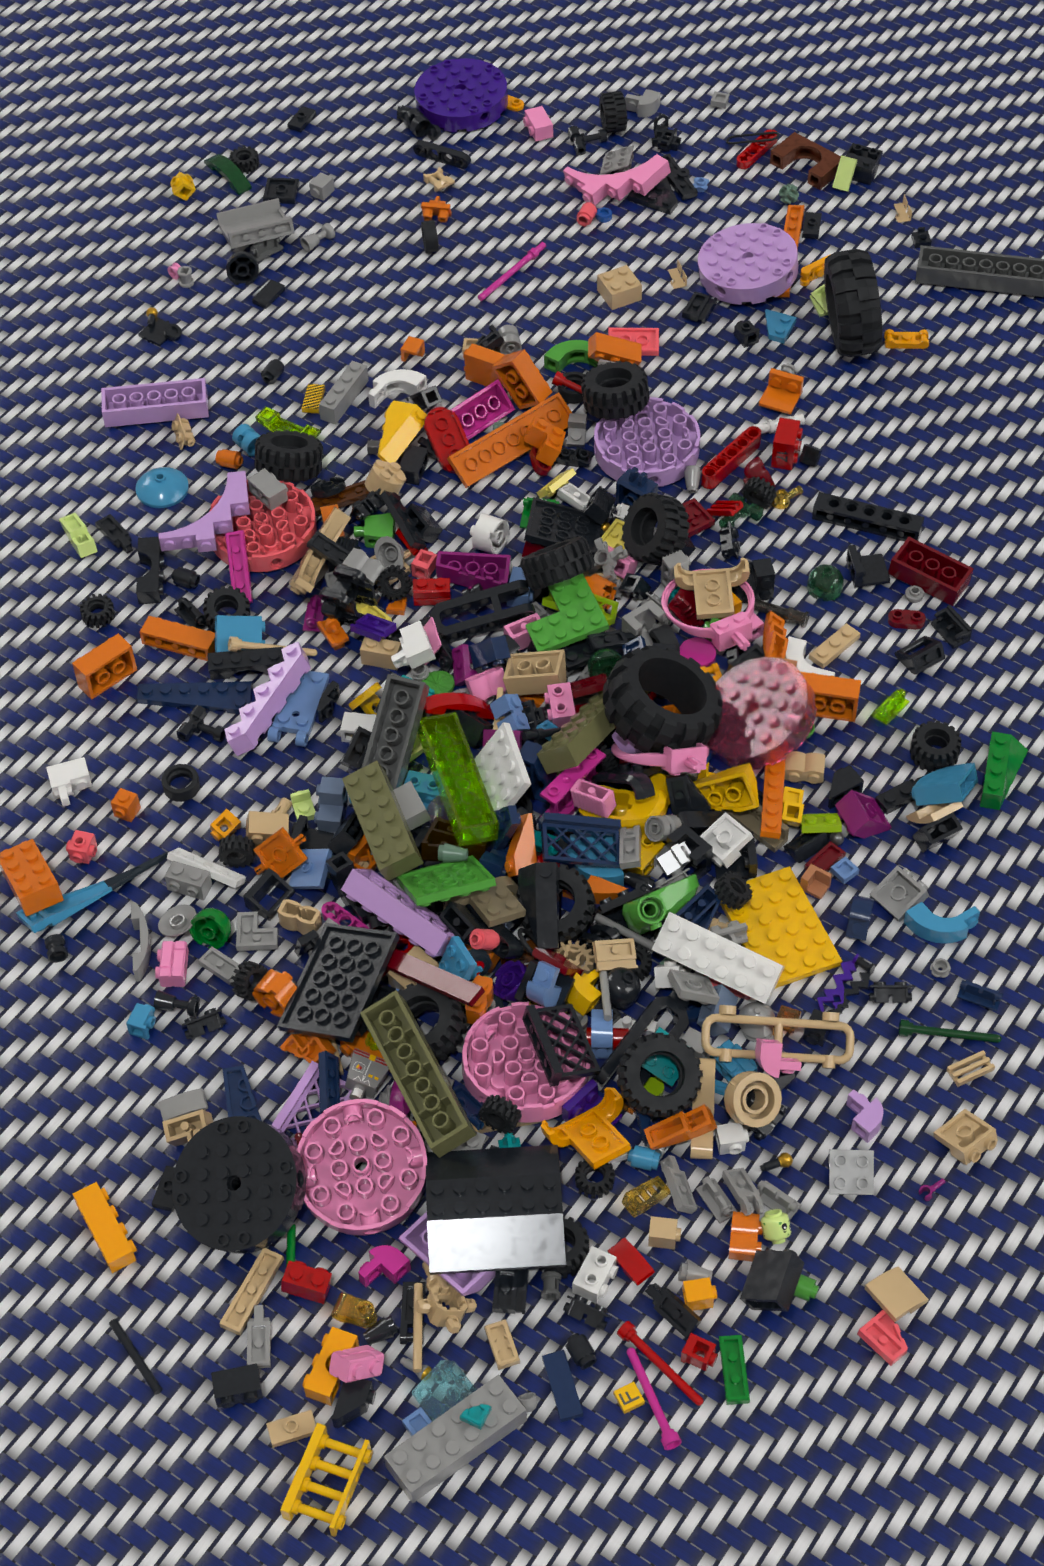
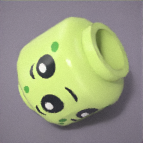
M781 1209L766 1211L760 1220L764 1239L772 1241L773 1244L784 1243L785 1239L792 1233L788 1214L782 1212Z

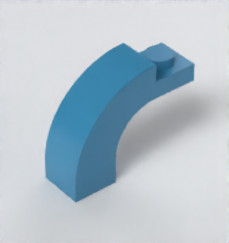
M920 902L905 912L904 924L917 936L927 941L945 944L954 943L967 938L968 930L975 927L978 923L980 911L976 906H973L956 917L943 918L933 914L923 902Z

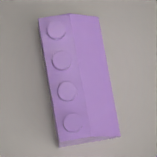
M426 1212L399 1237V1240L429 1266ZM495 1271L438 1275L462 1296L479 1292L495 1277Z

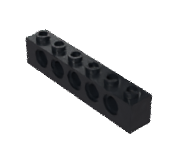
M822 492L818 493L812 514L813 520L904 542L908 536L919 541L925 518Z

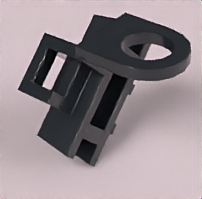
M661 114L654 120L655 138L651 139L652 146L658 147L661 150L677 151L682 138L676 137L677 128L674 130L668 129V117L665 114ZM661 118H665L661 125L657 124Z
M534 700L521 702L524 709L522 713H525L528 719L530 730L533 731L537 725L548 720L544 713L547 710L546 707L536 708Z

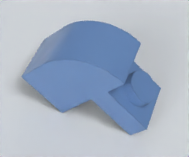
M539 961L533 980L527 983V998L544 1007L556 1006L562 989L555 985L560 969L547 962Z
M591 1009V1049L596 1059H607L613 1051V1010L612 1020L605 1021L603 1009Z

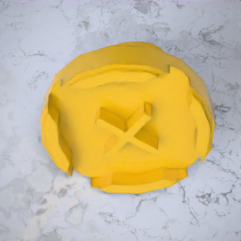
M376 682L350 702L348 706L352 711L360 706L366 714L377 715L372 710V706L377 707L380 699L376 692L382 687Z

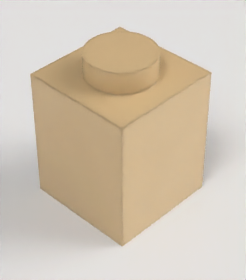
M651 1216L648 1246L675 1250L676 1241L680 1242L681 1228H677L678 1219Z

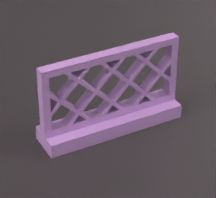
M314 1061L310 1063L272 1123V1126L284 1133L287 1129L296 1128L297 1133H300V1126L308 1125L312 1120L316 1119H312L310 1109L318 1108L320 1103L319 1087L317 1084L319 1079L318 1063ZM339 1079L340 1088L349 1091L347 1096L340 1097V1102L350 1100L349 1096L352 1090L345 1087L346 1082ZM317 1094L319 1103L308 1105L307 1096ZM307 1111L309 1120L297 1122L295 1116L297 1112ZM291 1138L294 1146L297 1148V1141L295 1138Z

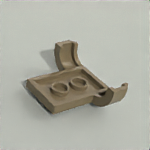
M508 876L495 878L496 886L490 887L487 891H474L470 895L463 897L459 895L454 896L446 901L444 905L445 909L450 901L462 905L470 904L489 928L526 915V909L517 900L518 885Z

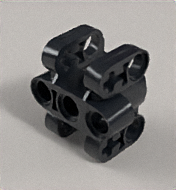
M338 564L333 571V575L337 578L332 588L323 587L319 594L321 600L324 601L321 613L324 616L337 619L344 625L350 626V624H356V620L364 616V614L357 612L356 602L375 606L379 603L381 597L375 592L371 584L365 583L366 575L362 571Z

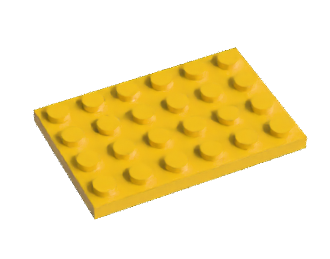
M790 866L747 880L746 883L750 884V889H752V897L741 909L733 910L732 907L728 908L726 904L720 903L729 922L737 920L740 924H747L748 942L742 943L743 947L785 966L775 988L841 966V957Z

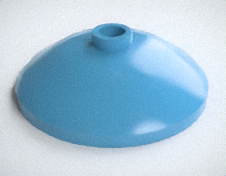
M159 467L144 473L138 479L135 490L138 499L144 505L152 508H167L178 504L186 497L189 483L187 477L181 471L170 467Z

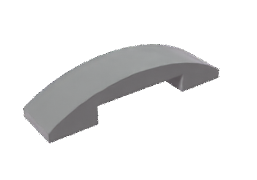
M131 902L132 924L134 930H140L141 952L132 953L133 973L137 982L141 981L149 965L151 939L143 912L135 902Z

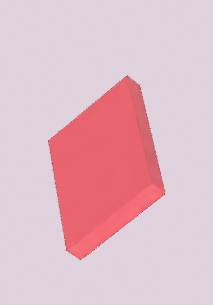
M608 328V335L642 344V356H659V328Z

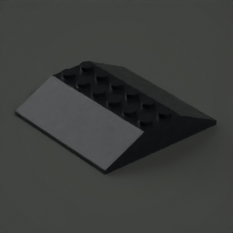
M558 1145L450 1151L440 1158L434 1152H426V1205L430 1275L566 1267Z

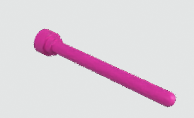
M630 1347L627 1349V1355L662 1431V1445L665 1450L674 1449L682 1443L678 1432L670 1428L636 1350Z

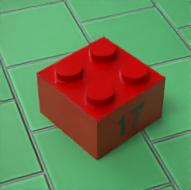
M779 418L773 441L771 467L792 471L793 465L797 464L799 456L797 451L800 452L802 441H799V439L802 438L803 428H800V420Z

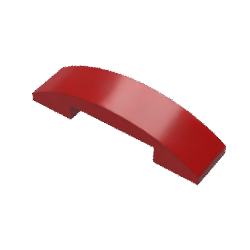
M452 692L428 696L424 707L428 714L444 715L446 709L474 711L476 715L483 719H494L488 703L476 696L465 693Z

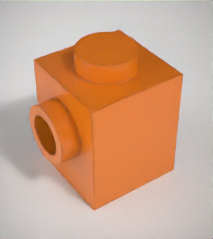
M122 788L119 789L111 801L114 816L128 822H132L141 809L138 794Z

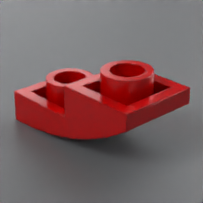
M625 1237L607 1250L609 1254L617 1257L616 1263L637 1286L655 1273L650 1264Z

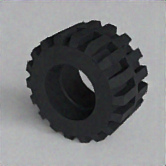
M621 91L601 93L599 108L603 129L606 130V133L625 131L627 127V108L623 93Z
M221 586L219 590L215 588L213 589L214 592H209L207 594L208 598L204 599L203 612L206 626L214 633L215 617L219 615L217 612L223 607H232L237 610L230 616L251 615L249 600L246 598V594L244 592L240 593L238 588L234 590L233 586L228 588Z
M927 721V724L922 723L913 732L910 757L914 760L916 766L919 765L921 770L926 769L929 773L954 766L958 762L962 740L959 737L960 734L958 731H955V727L948 726L946 722ZM930 745H936V746H939V747H941V748H940V749L932 748V747H930Z
M563 1216L564 1239L573 1246L569 1252L565 1253L566 1267L539 1269H544V1272H558L561 1274L562 1279H565L568 1274H571L573 1277L576 1275V1270H580L589 1253V1236L587 1235V1230L585 1227L582 1228V1224L579 1221L575 1223L574 1218L569 1217L565 1219V1216Z

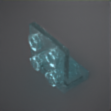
M441 1360L415 1387L412 1395L432 1421H434L477 1389L455 1361Z

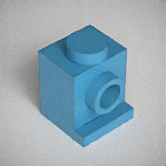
M139 1003L135 1005L126 1022L129 1034L147 1040L150 1038L149 1029L154 1027L156 1021L154 1016L155 1008L153 1006Z

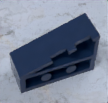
M526 740L520 753L531 785L524 794L550 805V802L542 798L540 793L557 777L556 772L546 773L537 756L542 746Z
M707 884L676 915L708 930L721 900L717 898L718 895L715 894V890Z

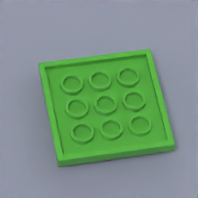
M473 855L468 856L467 861L440 863L408 871L396 877L400 887L420 907L429 906L431 902L448 901L451 897L458 895L461 897L468 896L474 891H487L490 887L496 886L493 875Z

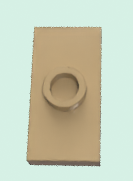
M506 1319L484 1326L498 1370L520 1364V1358Z
M312 1410L266 1423L273 1448L312 1436L316 1427Z

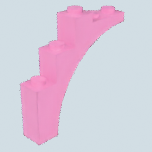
M658 154L638 167L615 174H586L570 167H566L563 170L565 182L582 192V198L585 202L592 203L595 206L607 195L620 201L631 190L645 196L671 172L668 160Z

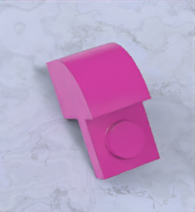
M377 1246L369 1251L370 1262H365L360 1267L358 1274L360 1282L365 1287L382 1273L396 1284L411 1270L410 1260L393 1246Z

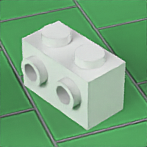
M592 1246L572 1283V1293L578 1294L597 1304L600 1297H605L609 1288L607 1284L610 1278L614 1279L619 1267L616 1266L617 1257Z

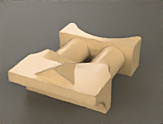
M440 167L432 174H423L424 182L427 184L431 183L434 186L435 192L455 183L451 177L443 175V169Z

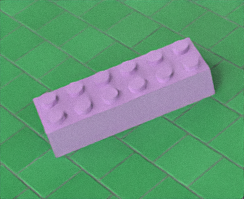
M205 378L101 388L102 416L105 427L173 421L177 413L180 419L209 417Z
M352 869L341 888L347 894L346 897L354 902L358 901L362 904V908L365 911L375 913L379 921L392 925L396 933L406 935L409 938V942L425 949L424 952L431 957H443L451 937L455 936L438 915L426 907L417 906L405 892L372 869Z

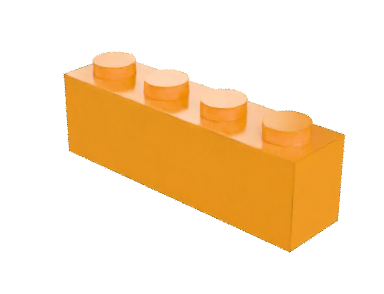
M95 1182L73 1193L76 1205L111 1272L114 1273L135 1262L134 1253L137 1249L132 1239L128 1241L125 1237L128 1232L123 1222L118 1223L116 1217L119 1215L114 1205L109 1206L107 1200L110 1198L105 1188L100 1189L98 1183Z

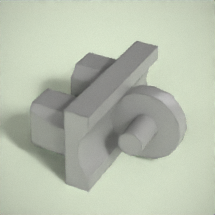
M735 920L731 921L728 927L723 929L718 925L710 927L711 932L737 944L748 942V926L746 923L740 924Z

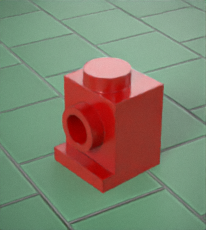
M691 1333L681 1352V1362H687L706 1371L708 1366L713 1367L718 1358V1354L715 1353L716 1344Z

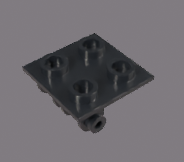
M380 488L375 492H369L365 499L362 501L358 500L352 505V511L349 515L351 519L348 525L356 520H364L373 514V511L376 512L377 509L385 505L380 496Z

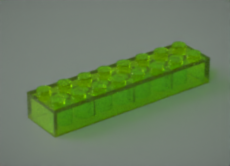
M453 712L421 718L418 737L458 846L498 840L499 822L457 713Z

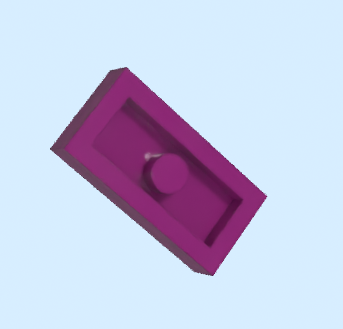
M461 644L452 649L455 686H463L466 684V678L478 674V672L470 668L472 660L467 644Z

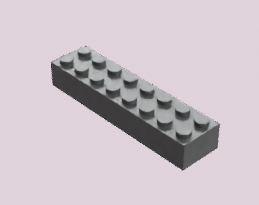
M921 245L915 283L1044 297V259Z

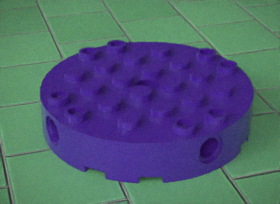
M447 59L432 65L420 75L414 88L416 108L424 114L431 124L438 125L448 132H457V130L466 129L468 132L486 127L499 119L500 114L506 110L508 105L507 81L504 74L493 64L478 59Z

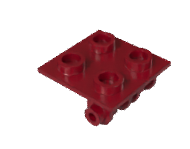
M680 588L667 607L682 623L700 627L704 621L703 619H697L694 591Z

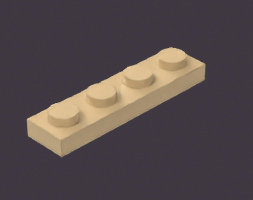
M266 1248L261 1250L219 1323L221 1328L239 1336L242 1334L247 1322H249V1318L254 1313V1305L259 1304L284 1260L282 1255Z

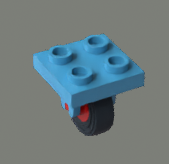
M452 936L438 968L472 982L477 975L484 976L490 969L492 962L485 950H468L459 936Z

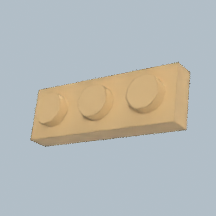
M846 623L809 654V659L823 669L860 638L861 633Z

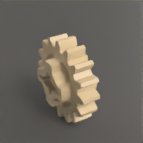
M568 940L567 945L561 942L560 948L554 949L555 953L564 955L567 958L566 960L583 969L582 975L584 973L589 974L590 970H593L594 956L591 949L587 950V944L580 946L578 940L575 944Z

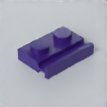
M369 613L356 620V624H350L351 632L378 642L381 641L382 637L386 638L397 630L396 623Z

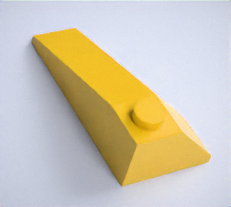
M392 401L385 411L384 417L386 419L385 424L382 426L383 436L380 439L377 455L382 461L396 462L423 427L427 414L417 404Z
M750 763L735 766L693 782L711 804V809H715V811H722L723 809L743 812L759 807L757 780Z

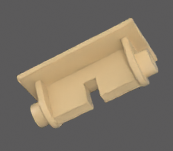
M177 413L175 420L172 421V430L175 432L176 442L179 444L180 450H182L184 445L193 446L195 438L191 432L189 421L185 418L180 419Z

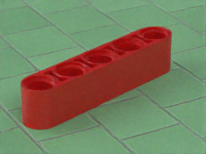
M756 426L748 427L702 469L701 485L706 489L715 488L760 447L761 429Z

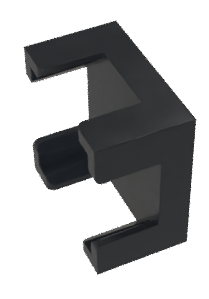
M682 824L667 836L668 843L671 842L673 844L677 842L680 844L685 842L691 851L689 858L693 860L691 863L697 869L690 875L696 874L697 879L700 880L711 871L713 847L686 824Z

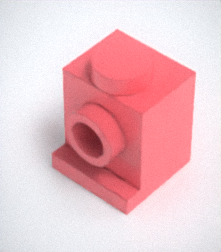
M420 549L411 563L412 576L419 579H430V575L436 568L437 554Z

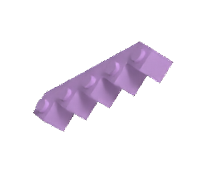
M299 642L281 649L284 661L267 669L270 681L253 688L256 701L239 708L242 721L224 729L227 742L237 756L257 746L259 743L257 739L262 733H266L273 723L271 719L276 713L279 714L287 703L285 699L290 693H294L301 683L300 678L304 673L307 674L311 669L308 657Z

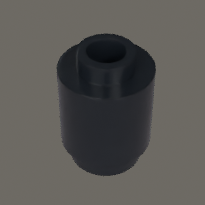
M278 359L271 360L261 372L263 381L268 384H274L284 372V364Z
M179 566L172 572L171 578L176 585L196 589L200 582V575L196 571Z
M576 1333L567 1339L568 1343L565 1347L576 1366H580L584 1370L596 1363V1352L584 1334L579 1335V1333Z

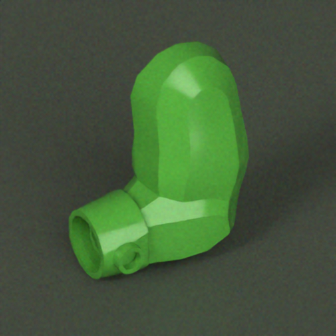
M696 874L623 904L622 915L629 929L641 935L662 927L661 923L666 920L669 912L676 914L696 895L699 887Z

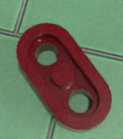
M533 446L529 452L533 469L536 474L546 476L552 469V466L550 467L536 459L538 448Z
M894 609L888 614V624L894 628L918 630L925 625L926 616L920 611Z

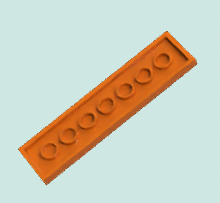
M558 392L452 454L447 460L465 488H468L532 449L533 446L524 442L523 438L526 429L535 416L564 431L568 428L569 414L572 412Z

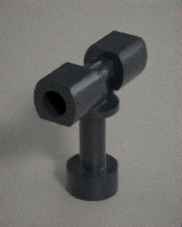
M577 126L568 128V136L570 141L574 142L573 148L576 155L586 153V142L599 140L601 143L607 141L605 129L598 130L596 134L585 136L584 133L580 134Z
M196 705L189 714L190 720L183 722L176 732L177 738L185 742L190 739L194 732L198 734L201 731L213 735V740L223 742L226 738L225 727L218 725L214 728L204 724V718L207 715L206 709Z

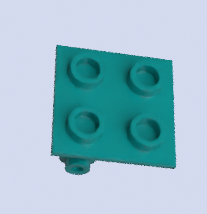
M658 1027L657 1031L655 1032L664 1033L666 1035L669 1034L660 1027ZM653 1055L647 1058L641 1066L671 1087L679 1077L676 1065L672 1060L663 1055Z

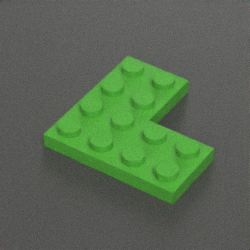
M583 573L548 586V590L559 612L525 625L537 652L557 650L583 640L590 634L601 633L609 629V624Z

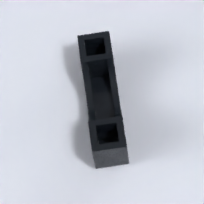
M159 537L138 538L140 564L151 568L147 574L137 578L136 594L138 603H161V596L164 595V585L161 583L165 581L164 571H162V568H165V559L162 555H165V551H161Z
M283 647L208 653L211 680L230 679L233 674L244 670H257L269 675L268 668L284 661L281 650Z

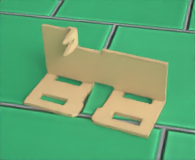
M904 194L903 203L893 204L897 212L895 218L898 223L911 221L912 210Z
M677 259V268L668 270L673 279V282L671 280V285L674 289L687 286V276Z

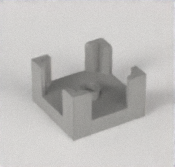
M649 600L622 617V632H631L636 636L640 630L646 629L650 633L651 630L660 627L655 622L656 617L665 619L666 613L653 600Z

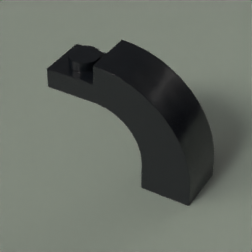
M342 851L326 860L333 885L353 916H357L362 923L368 921V918L376 915L373 912L365 911L362 908V904L358 901L354 902L346 897L347 894L341 890L350 872L354 869V864Z

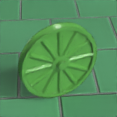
M433 671L425 680L421 681L433 689L435 694L451 693L455 686L453 676L446 671Z

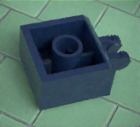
M629 468L617 480L616 506L621 503L633 506V502L639 499L640 496L648 493H658V484L648 479L647 473L642 472L640 474L638 468Z

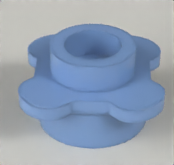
M696 177L694 178L693 185L698 192H704L708 188L709 179Z

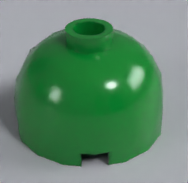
M206 908L199 911L190 922L193 924L189 929L192 938L200 945L203 943L210 945L209 949L211 947L219 949L224 946L231 934L229 917L216 908Z

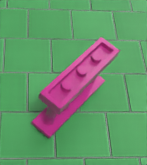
M595 748L578 766L562 771L540 793L542 798L550 802V807L545 812L573 815L578 810V807H574L570 789L579 778L591 782L592 777L597 774L596 766L606 757V754Z

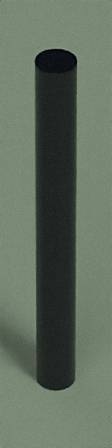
M111 1320L109 1325L153 1393L155 1395L159 1394L163 1390L118 1320Z

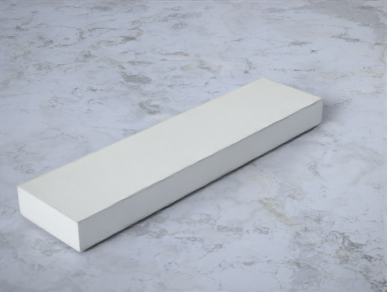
M177 848L168 852V860L210 871L212 879L228 886L237 888L245 883L246 877L184 849Z

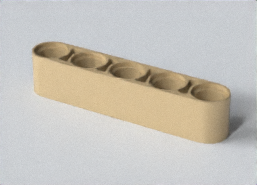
M699 1058L701 1062L699 1068L703 1070V1077L700 1078L702 1085L701 1089L697 1091L698 1096L692 1101V1110L705 1104L711 1109L714 1117L716 1059ZM713 1130L691 1139V1159H713Z

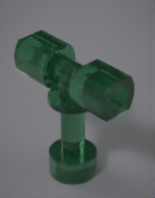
M733 493L729 497V501H742L744 506L734 516H724L719 521V525L721 528L729 527L728 522L730 521L734 528V522L739 517L745 518L746 516L758 521L762 518L764 509L754 503L749 505L745 502L744 497Z

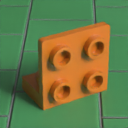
M771 368L768 386L759 401V406L790 415L803 393L804 377Z

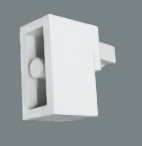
M421 621L399 629L402 636L399 638L402 650L391 656L395 668L410 665L411 669L436 659Z
M84 757L46 767L54 798H60L63 807L71 805L68 796L74 795L73 791L92 787Z

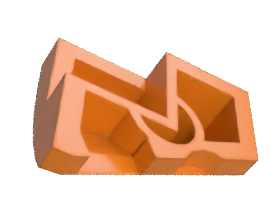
M291 1034L280 1046L281 1050L293 1053L298 1058L306 1059L309 1063L312 1061L319 1063L318 1053L327 1051L331 1054L336 1052V1049L327 1038L303 1034Z

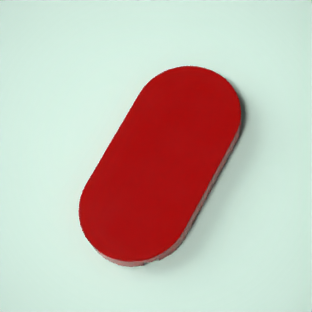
M437 407L427 414L424 421V429L440 466L450 473H456L447 458L468 446L469 441L456 413L445 407Z

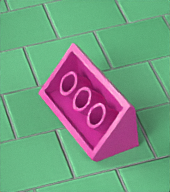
M499 379L450 409V411L452 410L458 416L465 435L469 440L494 424V422L514 411L515 408Z

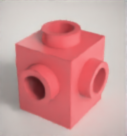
M75 830L72 839L67 842L66 846L70 860L76 863H90L92 857H95L97 852V842L93 833Z

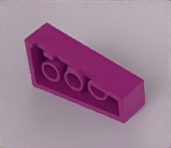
M438 551L436 560L437 578H450V583L465 587L471 586L472 588L475 584L480 583L483 590L509 583L511 576V555Z

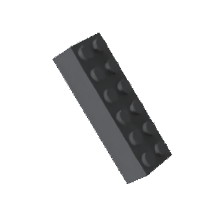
M388 674L362 768L377 760L385 770L394 790L404 783L430 687L425 682Z

